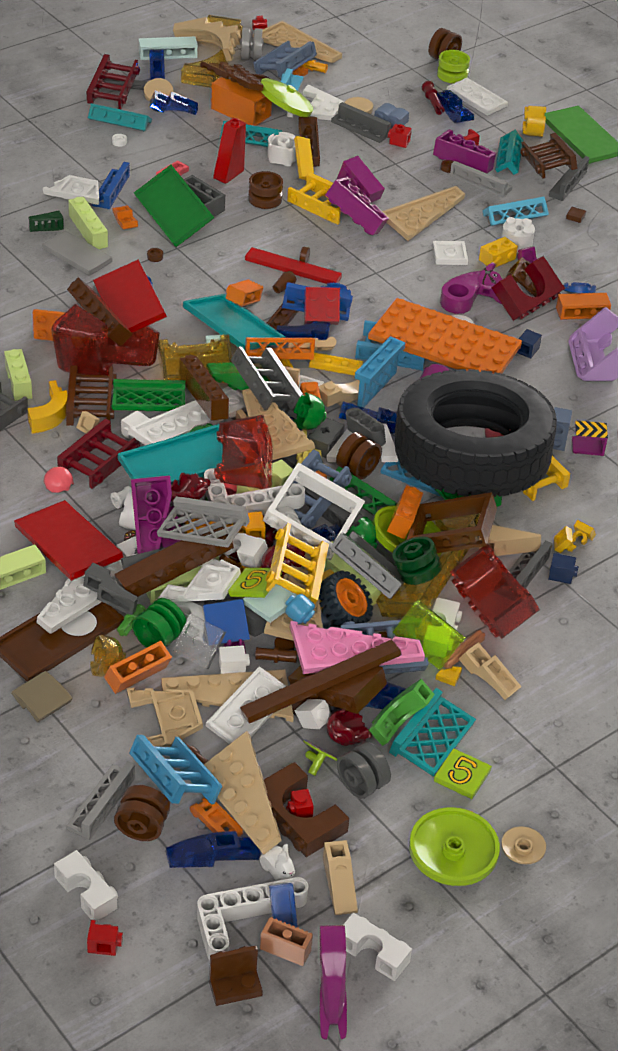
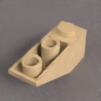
M492 525L487 546L479 547V552L495 556L537 552L541 547V534Z
M347 840L324 842L323 863L334 914L358 913L352 863Z

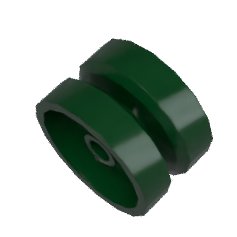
M428 537L408 539L399 544L393 551L392 557L398 568L402 582L408 585L428 582L435 578L442 569V563L434 542Z

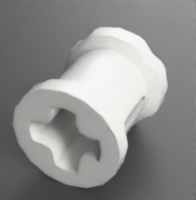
M130 486L124 487V490L118 493H111V501L117 509L122 507L129 490H132Z

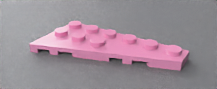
M290 621V630L303 674L320 672L391 640V638L381 637V634L373 633V636L362 634V631L335 627L324 629L317 628L315 624L303 626L297 625L298 622ZM395 636L392 641L400 648L402 655L379 666L424 661L425 654L420 640Z

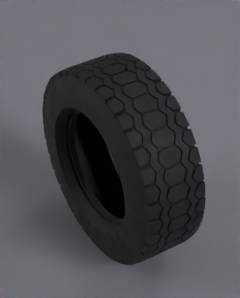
M475 369L437 372L431 374V376L427 375L421 378V380L418 379L406 388L401 395L396 418L395 452L399 462L409 474L411 473L420 482L428 486L431 485L432 488L440 491L444 489V492L454 495L457 493L460 496H472L491 492L494 497L496 495L498 497L507 496L509 493L512 495L535 485L547 473L552 459L556 434V413L546 396L533 386L521 380L517 381V378L508 375L505 377V374L497 372L492 374V371L481 370L479 372V370ZM459 426L488 428L492 431L500 432L504 436L490 438L471 437L455 433L446 428Z

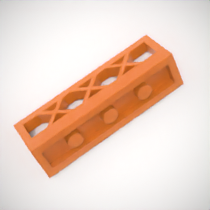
M246 337L245 352L248 356L261 357L266 349L265 347L270 342H275L278 347L272 349L279 359L314 360V338ZM250 342H258L261 347L250 350ZM286 343H293L295 346L294 348H282ZM303 343H310V348L299 347Z

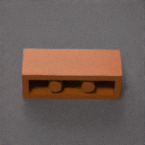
M607 293L558 294L556 304L560 320L591 319L603 308L611 309V302Z
M405 486L395 507L387 532L405 539L414 522L423 492L415 487Z
M159 641L111 665L104 678L113 692L117 694L165 669L172 656L162 641Z

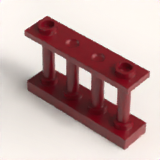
M104 54L86 91L87 103L93 104L97 98L118 101V109L121 110L127 102V96L136 76L140 73L138 60H135L131 67L112 63L110 55ZM114 69L129 72V74L124 76L108 73V71ZM104 79L124 81L125 83L123 86L106 83ZM106 88L121 92L119 95L99 92V90Z
M104 419L58 455L57 464L58 467L74 468L89 476V488L93 489L121 466L118 460V453L140 447V441L135 438L127 441L112 433L111 421ZM110 439L123 447L116 451L102 442ZM97 448L110 455L107 460H103L90 452ZM86 458L99 466L92 470L78 461Z

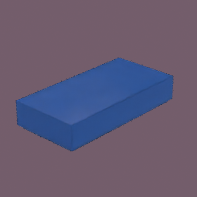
M286 883L269 886L273 919L281 920L282 923L286 922V924L297 928L293 884Z

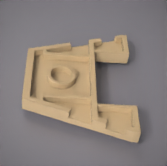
M127 688L131 708L151 703L154 705L161 734L146 737L153 746L170 747L175 737L183 740L203 729V722L193 690L166 689V691H153V688H145V690Z

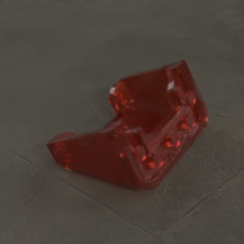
M75 304L59 317L51 328L58 367L67 373H70L71 365L78 366V373H81V375H109V369L113 367V364L101 361L99 345L105 342L108 337L107 324Z
M81 319L80 329L86 353L93 362L151 366L155 363L160 332L148 325L133 332L129 339L120 346L107 335H103L96 322L90 319Z
M264 415L219 423L217 439L218 442H222L223 454L222 463L217 464V468H214L215 478L219 479L221 483L257 489L271 488L273 444Z

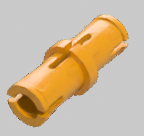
M309 60L300 66L310 69V71L315 70L326 73L328 70V64L319 63L316 60Z

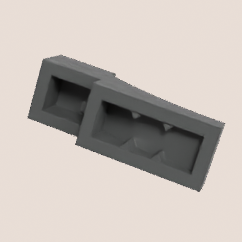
M92 563L85 571L83 586L97 592V600L133 615L136 612L138 597L116 583L110 576V570Z

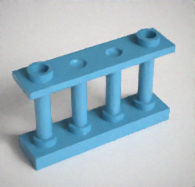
M364 321L363 336H366L365 341L358 340L355 358L368 360L381 346L380 344L371 343L372 340L368 339L369 332L377 322ZM405 351L398 355L397 366L423 371L425 358Z
M144 735L136 736L129 754L171 803L179 804L185 792L201 793L210 804H215L222 784L179 737H175L171 747L153 746ZM163 756H169L171 759H165ZM173 768H180L181 771H175ZM184 780H190L193 784H187Z

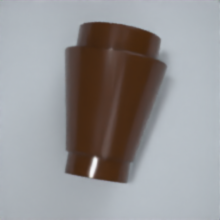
M291 271L284 272L272 286L273 290L278 294L284 291L287 282L295 284L297 281L296 276Z

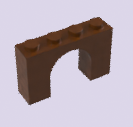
M300 665L288 677L289 683L291 685L315 673L303 674ZM380 666L374 667L308 698L325 700L330 706L358 714L387 685L384 669Z
M293 762L265 778L264 783L279 831L284 837L287 836L293 843L294 848L299 852L301 851L307 858L323 848L324 842H333L346 834L350 818L336 804L320 814L309 818L297 817L289 813L285 809L284 804L291 799V791L307 789L308 775L296 762Z

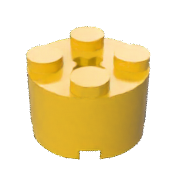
M525 106L524 120L526 121H523L522 126L525 136L543 137L546 107Z

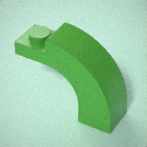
M422 679L418 680L394 698L371 722L373 725L369 731L382 746L387 744L398 728L413 714L426 707L435 694Z

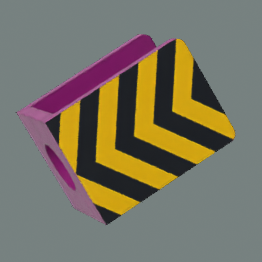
M576 420V436H572V452L575 454L604 456L608 440L607 423Z

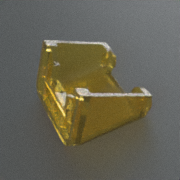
M220 335L219 341L215 342L212 339L208 344L176 346V342L170 345L168 339L159 340L157 352L163 380H181L179 376V358L187 355L197 356L207 370V363L232 362L229 335Z

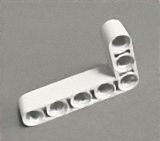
M211 468L204 473V479H209L211 482L206 491L208 501L246 506L247 513L262 512L265 515L283 487L282 485L227 495L221 472L218 469ZM293 483L276 510L281 507L299 509L304 506V486L299 483Z
M295 877L201 896L197 901V920L209 961L210 955L219 951H229V938L224 922L272 913L269 886L292 883L296 908L303 907L307 903L308 898L307 881L303 878Z

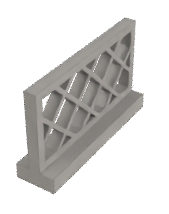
M176 496L173 500L174 508L157 531L158 537L229 547L241 527H247L250 520L246 506ZM186 521L189 522V524H186L184 526H178L179 524L184 523ZM213 521L216 523L209 525L208 522ZM206 524L205 527L200 528V529H198V530H196V528H195V527H198V526H200V525ZM174 526L176 527V529H174V530L166 531L167 529H169V528H171V527H174ZM219 527H224V529L217 531L215 533L213 531L214 529H217ZM190 529H193V532H190L188 534L182 533ZM209 531H210V533H211L210 535H207V536H205V537H204V536H200V535H202V534H204V533H207V532H209ZM228 534L225 540L218 539V537Z

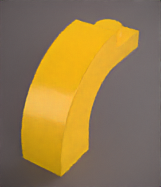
M56 380L49 381L50 402L43 406L27 408L28 423L32 434L53 429L66 418L67 390L62 391V388L58 387Z

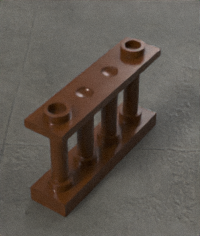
M556 133L550 134L549 142L529 147L525 142H521L522 148H520L522 157L526 158L542 179L546 178L545 170L566 165L571 170L578 169L576 154Z
M70 365L66 426H74V418L80 417L82 411H87L96 417H106L109 421L114 419L112 395L113 381L117 379V374H113V367H110L109 375H81V373H78V366ZM81 382L108 383V387L80 386ZM80 393L108 394L107 398H79L77 395H80ZM79 405H105L107 410L78 409Z

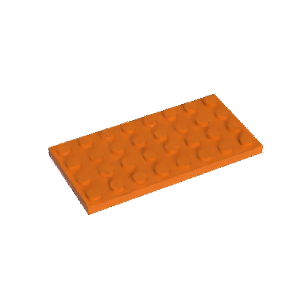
M399 298L395 299L368 334V339L382 344L390 336L405 342V349L403 351L453 369H466V371L468 369L479 370V372L485 370L492 371V374L494 372L502 374L522 344V340Z

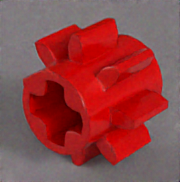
M263 15L256 16L252 20L253 30L255 28L262 30L267 28V19H264Z

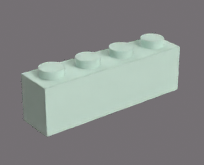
M195 36L139 38V55L141 60L197 58L198 45Z

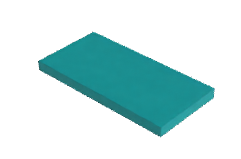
M225 294L183 301L184 309L235 346L242 347L244 351L246 337L285 338L284 335L244 307L227 300ZM250 342V350L261 347L258 342ZM270 342L267 346L276 345V343Z
M220 424L118 453V460L131 479L170 475L171 485L175 479L179 485L181 473L190 475L196 473L199 477L203 478L205 471L215 468L223 472L245 465L246 460Z

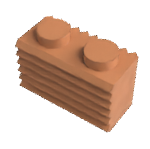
M270 917L261 933L260 949L304 966L311 952L313 934Z

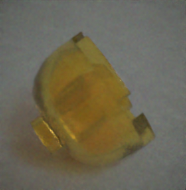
M99 635L95 638L91 654L94 655V661H90L91 673L94 676L104 677L111 665L126 658V653L123 652V647L117 639L105 635Z

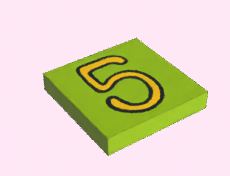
M245 568L228 590L230 597L265 598L268 594V591H266L267 581L265 579L270 568Z
M453 748L434 776V782L473 799L489 775L492 766Z

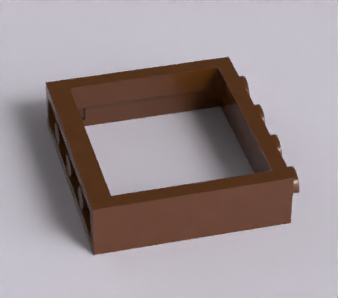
M493 493L420 504L406 540L414 537H428L434 542L437 553L487 546L497 511ZM480 513L477 526L423 534L428 521Z

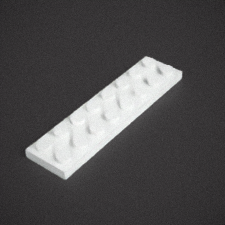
M230 387L222 389L229 398L230 418L235 417L238 410L242 409L244 412H247L242 391L239 389L236 391ZM195 400L129 427L128 434L144 445H149L189 433L196 425H206L207 423L215 425L222 420L211 421Z

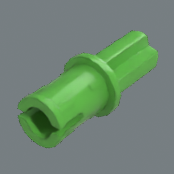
M137 604L136 612L133 615H125L124 621L117 628L120 636H127L133 629L132 621L146 610L143 605Z

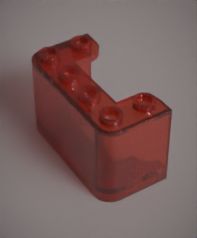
M488 543L487 546L480 548L450 571L454 578L451 582L457 588L459 594L463 599L467 597L470 600L468 605L474 612L479 611L480 615L478 617L484 625L488 626L495 638L500 637L503 639L540 611L530 592L519 584L503 565L502 561L494 554V550Z

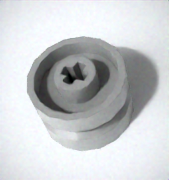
M242 28L241 60H249L250 51H253L254 61L261 58L264 39L262 38V29L255 28L254 37H251V29Z

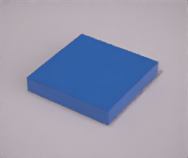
M243 599L202 606L209 646L226 644L228 640H231V643L239 642V639H242V641L250 640Z

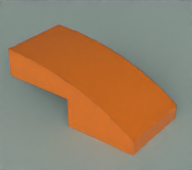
M128 205L112 208L113 214L122 229L138 227V220L133 217L132 209Z

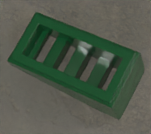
M59 210L28 217L30 232L64 230V219Z

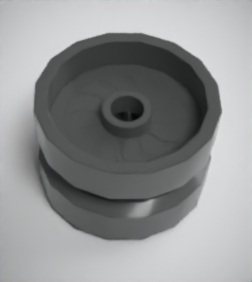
M369 742L359 744L352 751H348L337 760V770L343 784L359 799H365L373 794L376 789L382 788L391 781V771L386 758L375 745Z

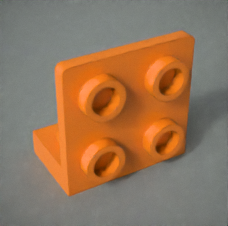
M33 310L34 339L60 342L69 341L72 324H68L67 312Z

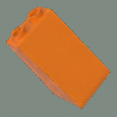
M223 77L212 82L211 109L253 126H257L271 116L272 102L260 90L247 89L239 85V83L232 82L231 79Z

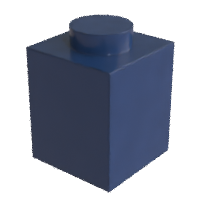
M526 329L519 337V340H522V344L517 353L531 359L540 348L542 335Z
M553 553L548 580L571 584L572 578L577 577L579 566L575 565L576 557Z

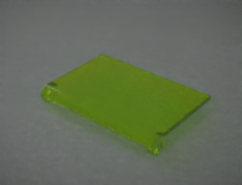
M418 599L392 631L397 637L420 640L425 658L427 657L428 662L438 670L442 669L459 644L466 638Z

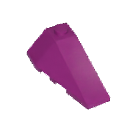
M170 475L131 479L137 552L140 554L160 549L162 537H158L157 531L167 518L172 498Z

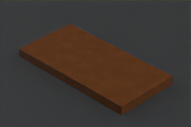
M101 602L88 610L97 620L95 629L86 635L74 636L64 632L62 628L50 634L37 624V616L39 615L37 614L0 636V658L28 682L44 671L48 672L118 628L124 621V616L112 606Z

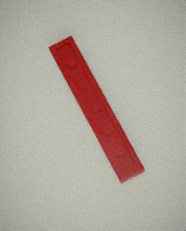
M253 247L245 255L246 261L283 272L291 271L294 275L324 284L339 283L342 278V273Z

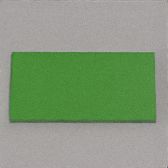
M579 105L545 113V123L581 158L585 156L590 157L589 164L618 157V141Z

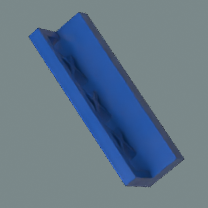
M123 162L119 170L111 169L99 189V201L104 200V202H99V205L92 204V206L105 209L112 207L130 176V163Z
M287 282L282 308L304 312L305 288L308 286ZM340 293V311L346 312V314L340 313V320L348 321L352 295ZM287 300L294 301L295 303H287Z

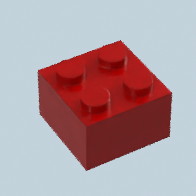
M306 287L304 295V324L338 325L340 320V288Z

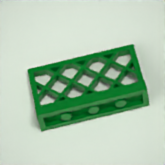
M114 379L112 410L170 411L185 405V380Z

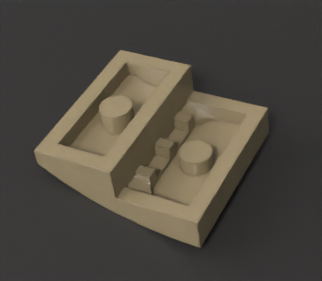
M46 671L11 692L23 710L27 708L37 723L67 705L73 699L67 690Z

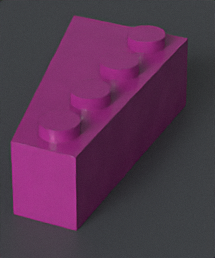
M448 129L436 138L433 155L439 159L456 161L486 174L493 170L496 152L482 145L476 146L474 141L463 139L464 136L461 134H453L451 129Z
M348 177L335 180L325 194L329 198L328 200L340 207L341 212L349 215L354 223L361 225L367 234H378L389 218L376 205H371L370 199L360 194V189L356 185H351V180Z

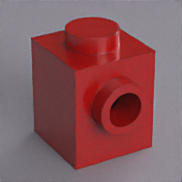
M395 124L388 132L389 144L406 148L411 141L412 128L402 124Z

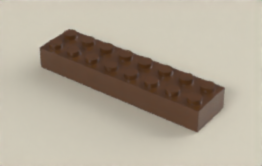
M299 117V136L310 139L313 167L320 166L317 117Z

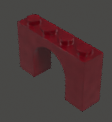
M544 256L536 259L524 268L535 285L536 297L526 295L512 275L505 277L491 287L513 321L518 318L520 320L524 319L529 315V311L534 313L540 308L539 305L544 307L551 302V298L554 301L558 298V294H561L560 292L565 289Z

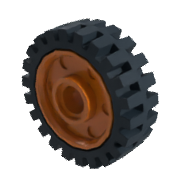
M344 570L337 571L322 581L318 600L322 602L319 604L320 607H324V615H329L327 619L329 621L333 620L335 627L339 626L340 628L343 623L350 621L355 622V624L370 621L373 615V606L370 604L373 601L371 598H368L370 593L365 591L367 588L365 584L361 585V580L359 578L356 579V575H350V572H344Z

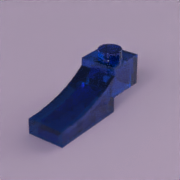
M149 50L150 80L155 78L165 79L164 50Z
M155 90L150 99V108L162 113L168 110H176L196 115L198 103L172 91L168 96Z
M313 321L311 324L300 326L278 325L277 331L284 335L285 338H318V340H327L329 338L330 323Z

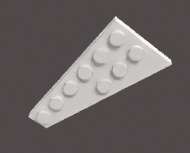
M121 560L104 567L111 571L110 576L116 583L114 574L123 570ZM84 576L72 581L68 578L64 587L58 590L52 602H49L37 616V624L52 634L102 601L97 600V592L83 586Z

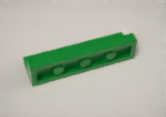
M339 466L336 471L340 473L343 468ZM352 474L350 484L344 488L347 491L348 488H354L358 491V494L354 495L361 499L365 496L370 498L373 503L363 504L362 508L374 516L377 512L376 506L387 507L397 505V502ZM333 477L329 478L331 482H333V480L335 479Z

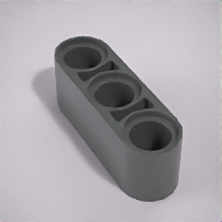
M350 408L346 411L347 428L350 432H359L368 437L369 440L371 439L381 446L385 445V429L382 423L359 408Z

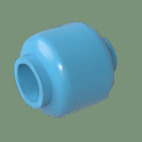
M298 594L296 597L291 595L285 602L287 605L285 614L293 621L298 622V624H306L316 613L314 611L315 604L304 594Z

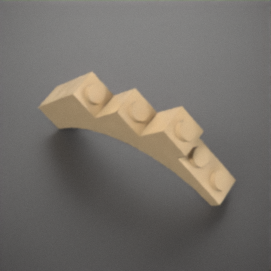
M207 17L174 23L173 27L175 37L195 36L196 41L209 42L223 49L226 61H232L233 54H235L234 47L240 45L242 32L238 29L237 25L226 27L223 26L222 21L210 23Z

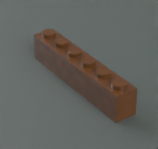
M79 277L70 284L67 289L104 333L121 347L132 335L130 330L95 291Z
M187 355L179 358V377L181 380H185V386L211 421L229 419V398L198 357Z
M219 527L217 529H214L213 531L215 533L217 531L224 529V527ZM209 531V532L204 533V534H202V535H200V536H204V537H205V536H207V535H210L211 533H210V531ZM228 534L218 537V539L225 540ZM181 540L114 575L117 583L122 588L139 597L233 549V541L229 547Z

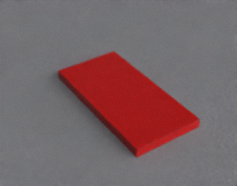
M139 259L93 280L101 299L131 333L167 317Z
M65 500L14 520L15 527L33 545L35 544L71 581L84 576L85 571L92 563L105 567L123 558L122 551Z

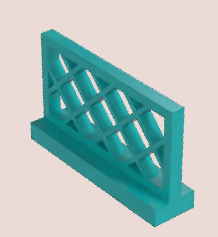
M438 688L434 689L433 693L435 695L429 704L416 712L395 738L389 751L395 757L400 754L433 777L453 748L457 747L476 721L474 717L443 698V692ZM440 705L447 708L450 714H440ZM456 718H462L468 724L458 726ZM442 719H451L453 726H444ZM438 720L439 727H430L428 721ZM455 731L457 738L448 739L446 732ZM441 732L443 739L434 740L432 733ZM418 733H427L429 740L419 741ZM431 745L433 753H423L421 746ZM435 745H445L446 752H437ZM416 746L418 754L408 752L406 750L407 747ZM434 758L436 766L434 768L425 762V759Z

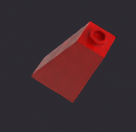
M233 117L224 124L213 179L224 184L244 171L246 123Z

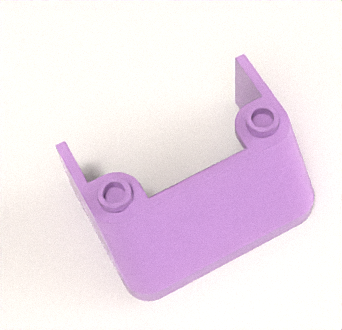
M607 307L603 308L577 329L569 338V346L576 374L583 381H614L618 379V348L614 349L607 356L604 355L603 351L606 347L610 346L612 342L611 333L618 328V316Z

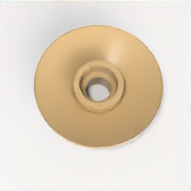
M514 827L503 835L501 842L502 850L509 859L516 863L533 864L540 861L545 855L546 842L543 836L532 828Z

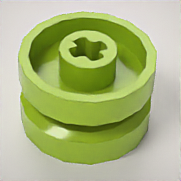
M446 50L439 55L437 77L447 83H456L468 78V68L470 66L468 54L459 50Z

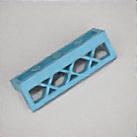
M545 196L488 206L483 210L484 217L489 216L491 226L504 224L507 218H509L506 215L507 212H515V219H532L549 215ZM542 205L543 212H537L535 207ZM524 209L530 210L526 216L520 211ZM500 214L502 217L499 221H495L493 215Z

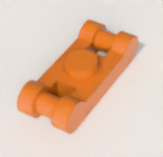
M204 797L199 804L195 803L190 806L192 815L196 818L198 817L218 837L219 842L223 846L229 844L232 838H238L243 835L240 825L217 802L210 804ZM228 827L230 830L226 832L224 828Z

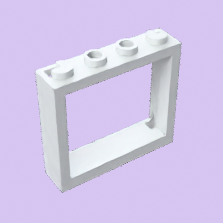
M297 463L268 508L263 521L277 530L283 529L287 523H290L289 535L312 547H317L321 541L328 543L326 558L331 560L334 552L329 549L333 544L332 542L278 512L276 508L292 483L296 481L351 513L339 532V536L342 532L345 534L348 532L365 501L304 465Z

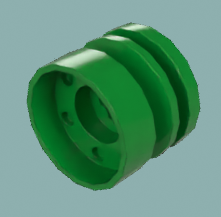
M158 598L132 621V628L138 641L147 648L162 641L167 648L173 640H176L187 629V621L182 610L174 602L166 598Z

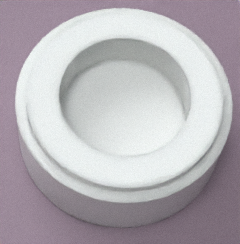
M124 134L113 135L112 144L118 147L125 146L127 144V136Z

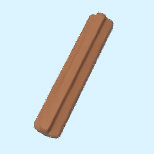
M481 630L473 633L442 659V667L450 669L460 661L459 658L478 642L481 643L485 640V633Z

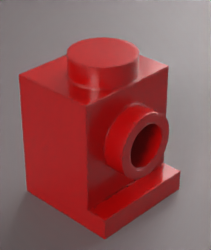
M309 789L291 791V800L287 802L286 810L297 817H313L314 805Z
M91 920L87 937V952L116 956L117 947H122L123 932H119L118 926L110 924L100 925L96 924V920Z

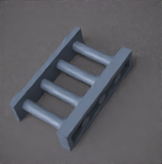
M286 41L253 62L255 73L263 74L267 70H277L278 77H282L287 68L294 71L317 56L315 44L309 41L300 48H292L290 41Z
M314 449L301 463L314 472L319 470L335 478L333 483L342 488H345L351 482L352 476L349 467L345 466L339 473L322 464L323 461L320 453ZM305 494V503L312 507L306 514L296 509L294 511L299 520H301V524L311 529L332 502L322 496L315 500Z
M407 616L403 620L355 624V622L350 621L343 623L340 628L362 631V633L366 632L367 635L373 636L375 631H386L387 638L391 639L395 637V630L406 629L407 637L409 639H416L415 628L419 627L422 620L414 616ZM426 657L424 661L383 665L380 667H383L385 674L425 671L428 667V659Z

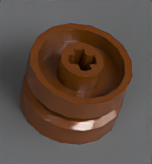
M439 28L430 40L429 55L439 60V55L443 51H461L463 42L461 35L451 32L446 28Z
M260 171L252 174L249 178L248 201L257 208H276L282 203L283 178L277 173L270 171Z
M359 432L352 433L339 448L336 464L341 468L349 467L352 475L360 480L365 479L375 470L382 454L381 445L371 439L369 440L368 437Z
M133 785L124 792L120 806L117 808L114 816V823L119 831L134 840H155L161 835L164 821L170 812V802L163 793L153 787Z

